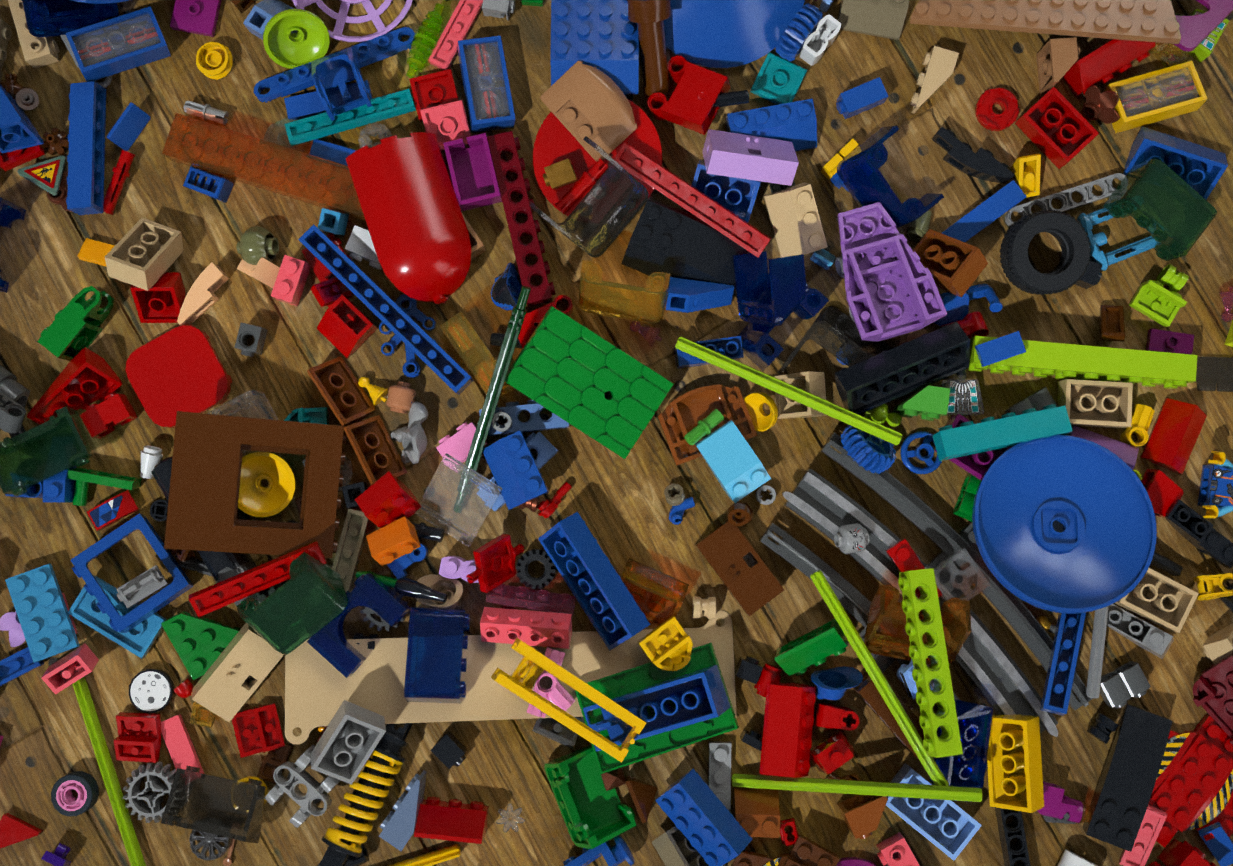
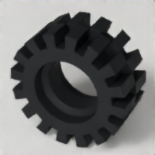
M533 549L524 553L516 565L517 577L527 588H544L551 583L556 574V566L544 550ZM535 560L542 562L545 567L544 574L538 578L532 577L528 572L529 564Z

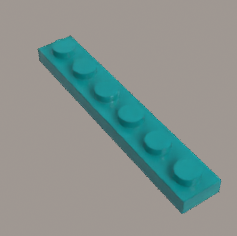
M410 89L371 99L372 106L368 107L365 104L334 116L335 120L333 121L330 120L327 112L286 123L285 128L290 145L294 146L416 111Z

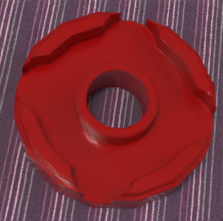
M1004 88L985 91L979 97L975 106V115L978 122L984 128L991 131H1002L1009 128L1016 121L1019 114L1018 100L1011 91ZM994 104L1000 105L1002 107V114L994 113L992 106Z

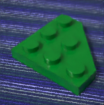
M183 611L161 623L193 680L206 673L241 629L222 625L221 622L195 617Z

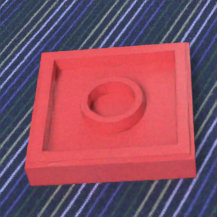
M463 100L420 109L425 131L435 133L440 151L445 150L444 142L462 138L464 144H468L466 137L472 135Z

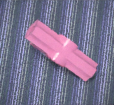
M547 647L545 656L561 666L565 652ZM546 670L536 680L533 690L564 711L576 701L559 683L557 678ZM548 676L552 679V685L549 688L540 686L539 682L542 677ZM529 703L527 713L545 718L546 714Z

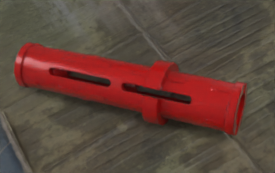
M121 150L116 168L113 167L112 169L114 173L104 197L103 212L110 215L114 214L113 212L126 178L130 176L129 170L135 155L128 151Z
M599 158L587 172L584 171L582 173L583 177L555 206L565 215L592 185L595 186L597 184L596 181L610 167Z

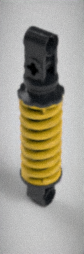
M403 723L405 724L403 728H398L396 724H387L386 732L372 752L369 760L365 763L364 770L360 771L357 776L359 778L358 783L353 782L352 785L349 784V787L354 789L352 794L348 792L344 794V799L348 800L350 806L344 804L338 806V809L346 814L345 817L342 818L337 815L333 817V822L341 825L340 828L334 829L329 827L321 839L328 845V848L318 866H346L350 856L361 857V844L365 843L368 839L365 832H369L373 828V824L369 820H376L379 814L375 809H380L384 805L380 797H387L389 794V790L385 786H392L395 780L391 774H398L403 763L406 762V759L401 756V752L408 745L405 739L413 723Z

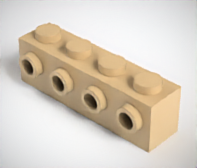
M8 0L25 61L34 68L58 62L59 57L57 53H59V47L52 37L54 30L50 21L47 20L46 13H48V9L44 1Z

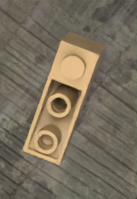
M934 46L930 52H926L922 65H925L924 72H920L916 85H919L917 93L914 92L910 105H913L911 113L915 114L951 77L959 55L958 52Z

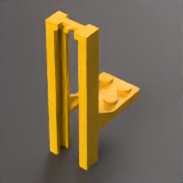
M516 638L511 648L523 655V659L511 676L497 667L491 678L622 763L629 752L627 748L630 744L635 743L634 737L636 734L641 733L646 722L549 659L534 647ZM546 670L633 727L621 747L532 690L540 674Z

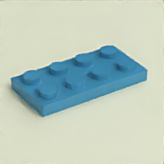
M46 564L5 579L34 663L80 646L52 564Z
M93 575L121 616L126 615L141 604L137 602L127 608L124 602L118 599L116 595L118 594L117 588ZM83 587L68 614L141 659L145 658L163 629L161 623L166 618L155 613L127 633L116 632L109 624L111 619L107 613L103 614L97 607L96 603L99 602L94 595L91 596Z

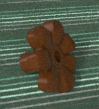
M57 128L52 129V134L45 132L43 138L46 141L43 142L42 147L47 149V153L54 156L56 151L59 155H64L66 151L63 147L69 148V142L66 140L68 134L64 131L60 132Z

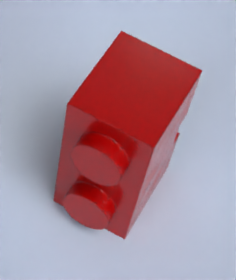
M111 393L104 398L105 401L86 407L85 412L79 415L92 438L101 439L115 431V425L120 423L121 426H124L138 418L126 395Z

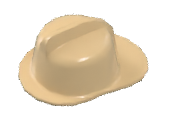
M435 574L425 575L417 580V582L438 592L447 594L445 603L437 600L416 598L418 602L433 606L441 612H448L456 607H460L463 585L459 580L448 579Z

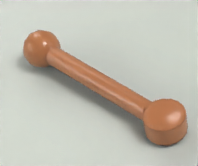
M234 821L232 824V840L227 857L223 860L224 866H230L233 863L231 856L237 831L241 827L240 821Z

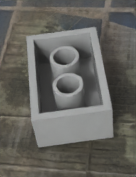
M344 700L311 752V769L352 785L386 732L384 716Z

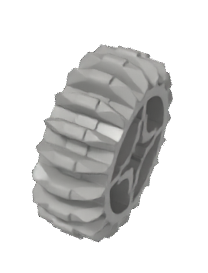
M161 761L156 764L149 762L147 766L142 764L138 770L135 769L131 772L132 777L130 776L126 779L129 785L123 788L124 791L128 792V794L123 796V799L129 800L125 807L133 808L130 815L138 813V820H142L145 817L146 823H150L152 820L158 823L161 819L166 820L170 817V814L173 815L177 812L176 807L182 805L179 799L185 797V794L180 792V790L185 788V785L179 784L182 777L175 776L177 773L176 769L170 771L171 764L163 767ZM147 776L145 789L140 791V784L143 778ZM152 790V791H156V792H160V793L156 794L155 792L152 793V792H148V791ZM169 793L168 802L162 808L163 796Z

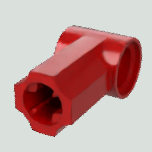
M981 312L969 313L963 320L956 321L969 338L974 336L986 337L989 334Z

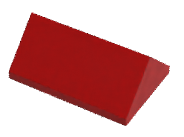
M1165 398L1141 458L1182 475L1207 415L1195 404Z

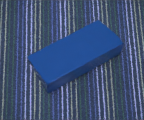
M131 102L106 138L123 150L128 151L151 117Z

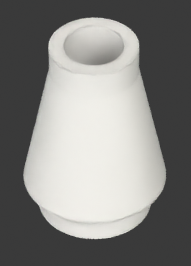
M146 445L141 450L140 477L146 479L154 478L151 471L160 463L163 457L161 448Z

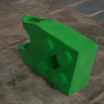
M94 286L82 289L64 309L55 315V320L42 331L41 337L37 342L57 358L71 361L85 347L89 348L102 332L103 328L100 326L108 317L113 307L114 298L105 291H98ZM90 291H94L95 294L86 301V294ZM102 296H106L108 299L107 306L99 308Z

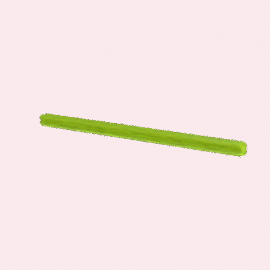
M681 336L676 342L675 348L891 444L898 445L902 439L900 432Z
M818 570L812 573L810 578L934 785L949 786L934 758L927 757L922 738L822 571Z
M83 677L72 685L131 866H146L128 808L125 807L126 802L123 799V793L86 679Z
M736 773L732 775V786L741 788L982 802V789L975 787L804 777L791 778Z

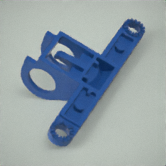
M409 27L399 28L372 40L362 42L261 80L254 86V94L259 101L268 103V101L271 102V100L278 97H285L315 85L322 105L330 120L333 121L335 120L334 116L365 104L368 107L372 106L360 68L394 56L408 48L411 49L416 44V35ZM402 36H410L409 40L405 42L400 41ZM356 80L363 97L332 108L327 90L339 86L343 100L350 99L351 96L346 83ZM263 88H270L267 94H261Z

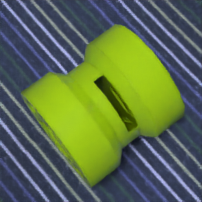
M1168 264L1160 272L1156 281L1163 285L1167 284L1170 291L1178 292L1186 284L1189 276L1184 272H1178L1175 266Z

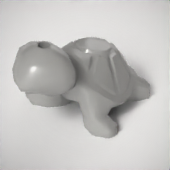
M417 401L411 405L408 414V426L399 428L391 433L392 439L396 438L398 442H402L404 449L401 453V459L404 464L410 461L413 464L418 463L427 448V437L421 424L428 418V410L422 403Z

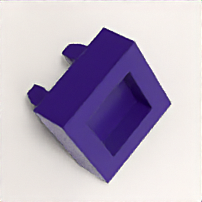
M59 843L54 853L46 851L41 859L54 866H69L71 861L65 859L71 848Z

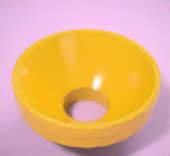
M755 392L746 396L744 402L755 431L763 432L773 427L778 418V410L774 400L763 392ZM764 403L770 407L769 415L763 411Z

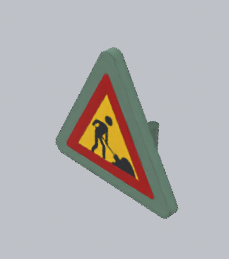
M59 156L18 169L17 172L20 176L50 194L57 195L66 158L65 156Z

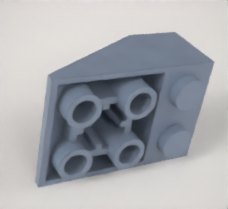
M425 770L421 775L415 774L405 788L408 793L403 792L392 809L395 812L391 810L380 825V828L383 830L379 837L399 851L403 850L415 831L420 804L424 799L427 774Z

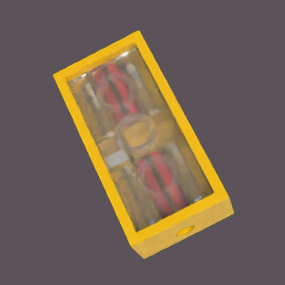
M1193 61L1110 83L1104 90L1113 91L1119 97L1118 104L1114 109L1119 114L1120 119L1112 123L1115 133L1197 111L1208 99Z

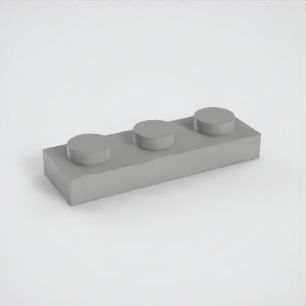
M709 741L708 787L728 810H731L732 743Z

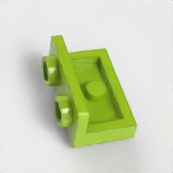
M1148 280L1141 283L1129 306L1164 327H1169L1179 309L1186 306L1187 301L1182 299V295L1163 288V284L1159 281Z

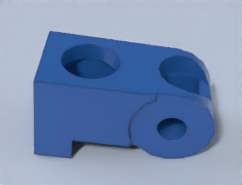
M420 543L421 547L387 564L397 579L408 576V573L405 571L415 562H420L427 558L428 548L425 544Z

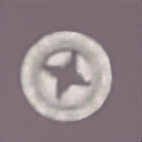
M376 122L370 125L367 124L363 130H360L358 138L360 148L366 145L371 148L381 144L380 142L372 144L369 136L375 137L379 134L378 138L384 139L392 136V133L384 124Z

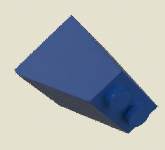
M0 85V152L3 154L42 145L43 139L23 109L18 106L17 102Z

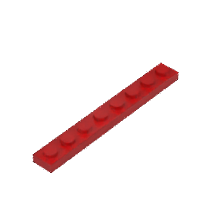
M624 142L613 160L756 257L761 255L771 240L770 237L629 143Z

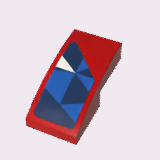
M126 490L87 511V514L96 531H99L118 522L119 519L138 511V507L129 490Z

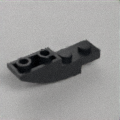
M941 127L932 138L934 142L948 152L943 160L970 176L990 182L1007 183L1015 175L1011 172V168L1008 165L996 160L991 151L981 147L974 153L971 146L959 141L950 129Z
M1177 499L1166 514V520L1202 553L1210 555L1224 567L1231 569L1233 566V543L1215 530L1213 524L1180 499Z

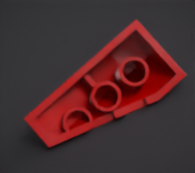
M85 347L59 374L27 414V418L47 428L69 417L70 413L76 410H84L89 404L99 399L100 401L104 400L107 395L114 393L122 385V381L104 358Z

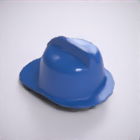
M842 666L815 671L811 675V680L816 685V696L818 699L839 700L844 696L847 689L862 683L863 675L855 668Z

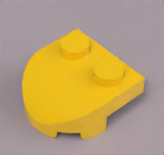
M671 616L637 642L649 660L662 670H680L691 659L692 640L674 616Z

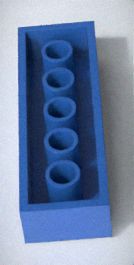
M578 512L561 520L538 538L609 651L650 625L645 614L634 600L633 595L626 588L621 577L617 574L609 558L605 555Z

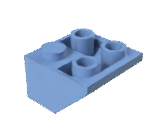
M263 0L254 5L243 24L250 33L263 40V32L269 20L282 11L294 8L280 0Z

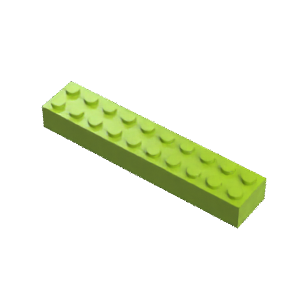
M984 336L970 338V363L968 371L982 372V370L990 369V373L994 374L1012 371V375L1016 376L1034 373L1033 377L1045 378L1047 375H1055V379L1077 377V380L1098 379V381H1120L1133 383V385L1134 383H1142L1143 387L1163 385V388L1166 389L1187 387V383L1196 382L1198 355L1022 340L1026 349L1025 353L982 367L975 346L997 338Z

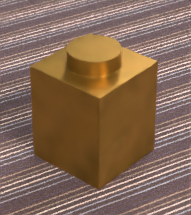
M569 158L544 167L546 172L542 174L546 186H551L553 190L578 181Z

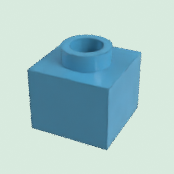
M322 208L318 229L337 235H345L349 214Z

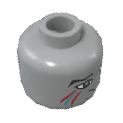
M858 523L842 525L838 528L837 534L834 535V543L844 554L862 552L869 544V534L867 529Z

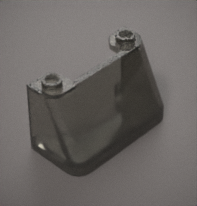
M187 766L186 770L177 768L161 820L162 824L193 829L244 842L259 843L266 788L261 786L262 781L249 779L248 783L202 774L199 773L200 768Z

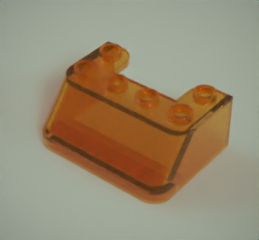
M880 584L870 604L864 643L872 654L911 661L909 655L910 641L905 630L907 623L906 615L902 609V602H898L900 592L891 585ZM950 598L944 602L940 609L949 665L953 663L971 633L970 601L959 598ZM920 611V612H919V619H922V620H923V619H924V615H923V613ZM925 634L922 637L924 644L927 643V636ZM929 657L926 659V664H931Z

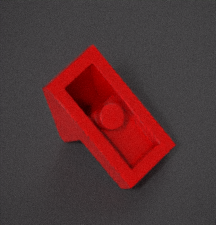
M338 278L315 284L310 289L321 307L328 306L329 308L342 294L348 299L354 296Z

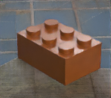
M931 229L927 231L912 250L918 254L923 266L931 272L938 288L961 298L988 264L978 247Z

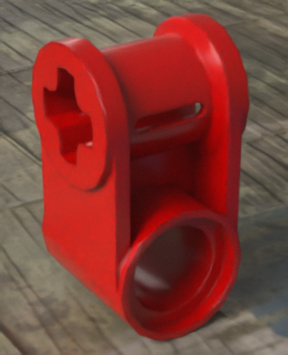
M819 702L815 725L829 729L835 728L852 731L858 727L859 717L850 708ZM848 714H850L853 720L846 724L843 718H847Z

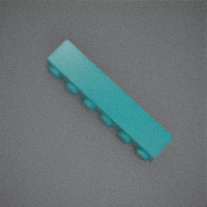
M1056 404L1042 407L1043 410L1036 411L1035 408L1024 410L1021 415L1015 416V412L1002 415L1001 419L995 420L994 417H987L981 419V423L974 424L973 421L961 423L960 427L953 428L952 425L941 427L939 432L933 435L939 461L1011 447L1034 439L1066 435L1073 431L1066 406L1057 407Z

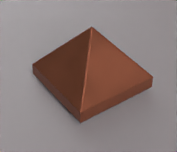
M622 767L601 774L606 791L626 784Z

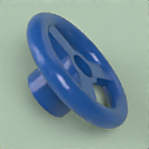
M926 431L914 432L902 443L900 451L902 462L906 468L916 474L931 473L942 463V461H939L938 455L935 462L931 459L934 456V449L930 445L931 441L934 443L932 433ZM924 438L922 444L918 445L916 450L907 451L909 444L913 440ZM921 449H924L926 451V455L924 457L920 454ZM917 457L919 460L924 461L928 467H916L908 458Z

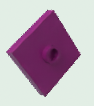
M175 0L170 24L171 29L214 37L222 0Z

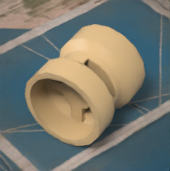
M693 596V618L706 616L708 619H715L716 597L702 599L699 596Z

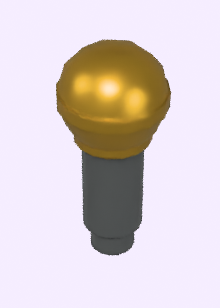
M1039 616L1036 618L1045 631L1055 634L1056 625L1052 624L1047 617Z

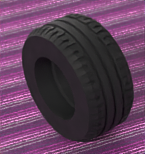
M1055 210L1039 211L1018 219L1007 230L1001 244L1000 263H1002L1001 267L1004 269L1005 276L1020 290L1037 295L1062 292L1075 285L1084 275V272H1086V267H1088L1090 262L1091 243H1089L1090 239L1087 237L1088 234L1085 232V228L1073 216ZM1041 232L1052 234L1058 240L1062 252L1057 268L1053 272L1046 274L1035 270L1028 258L1029 244L1032 238Z

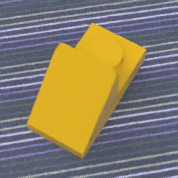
M1040 153L1018 157L1011 166V171L1016 176V183L1026 195V198L1040 195Z

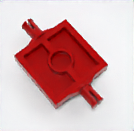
M503 533L474 550L476 570L466 576L467 581L473 583L478 580L481 592L488 593L517 575L515 560L517 555L525 551L523 549L524 546L518 544L513 548L510 535Z

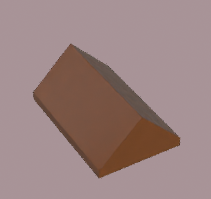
M342 356L307 370V373L342 426L345 427L357 423L376 410L363 388L359 386L356 377Z
M380 415L343 428L371 485L388 471L396 478L408 473Z

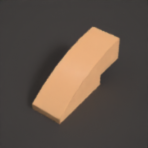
M211 262L191 286L180 309L177 320L179 325H191L219 300L214 292L230 278L216 264Z

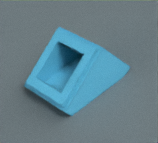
M821 249L815 251L810 260L828 270L836 257L828 251Z

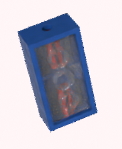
M151 6L65 33L81 73L87 82L105 78L171 56Z
M501 36L459 40L457 51L472 133L514 128L516 119Z

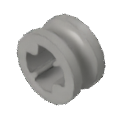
M505 412L496 413L492 420L493 428L499 432L508 431L512 426L511 417ZM500 416L508 419V423H505L504 428L496 425Z
M761 486L757 489L756 499L760 504L769 505L775 501L776 492L771 486ZM768 489L771 492L769 495H772L771 499L763 501L761 499L763 496H760V492H765Z

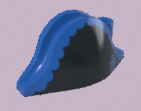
M510 262L507 265L504 273L495 278V283L491 289L493 303L504 310H513V307L517 305L522 288L515 264Z

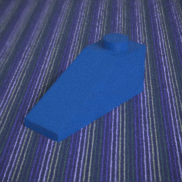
M54 438L43 479V502L73 503L76 480L67 479L68 470L77 468V438Z

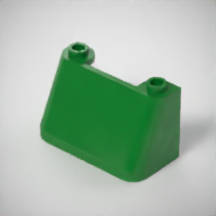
M592 745L545 764V772L570 837L577 847L593 849L636 826L633 809L630 806L621 804L616 789L605 790Z

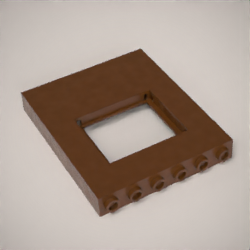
M177 411L164 549L285 555L317 541L325 558H332L333 553L337 552V540H334V533L339 530V518H336V510L341 508V496H338V488L343 486V474H340V465L344 466L345 453L342 452V444H346L347 435L343 429L344 426ZM243 450L306 455L300 523L237 519Z

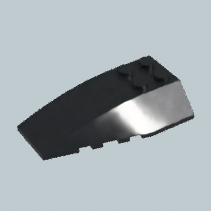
M654 189L637 222L621 264L663 282H669L670 277L733 285V293L748 295L765 255L761 253L759 257H756Z

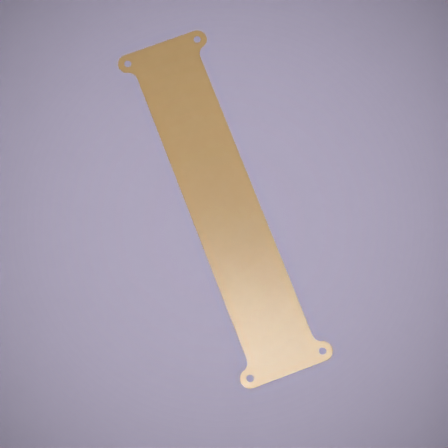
M719 610L716 611L715 619H709L703 627L683 628V630L690 636L693 643L692 648L712 642L735 717L737 718L732 619L727 612ZM718 618H722L725 622L722 627L716 625ZM293 625L286 632L285 737L292 744H302L307 740L314 728L328 726L344 700L384 716L385 724L535 719L543 717L527 713L529 705L527 701L491 678L497 667L511 676L523 659V655L511 648L512 644L481 642V635L316 640L311 637L309 630L303 625ZM644 629L610 651L597 631L572 632L569 649H553L565 652L561 667L587 683L651 662L637 642L654 629ZM297 632L302 634L300 641H295L293 638ZM369 641H375L374 649H368ZM532 646L545 655L547 647ZM548 676L542 677L539 682L540 686L549 688L552 685V679ZM557 678L559 683L576 700L566 712L573 717H583L575 689ZM299 727L302 730L300 736L293 735L294 728Z

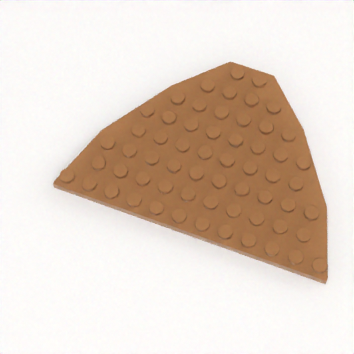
M919 0L910 18V24L1171 44H1179L1181 40L1179 23L1176 20L1171 0Z

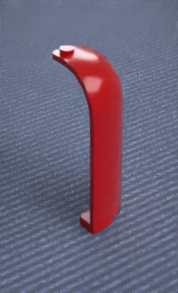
M413 132L410 133V137L398 139L397 135L380 139L381 144L371 148L366 145L345 158L378 260L389 280L398 290L410 298L424 302H434L435 304L443 303L464 282L470 268L472 249L469 233L435 133Z

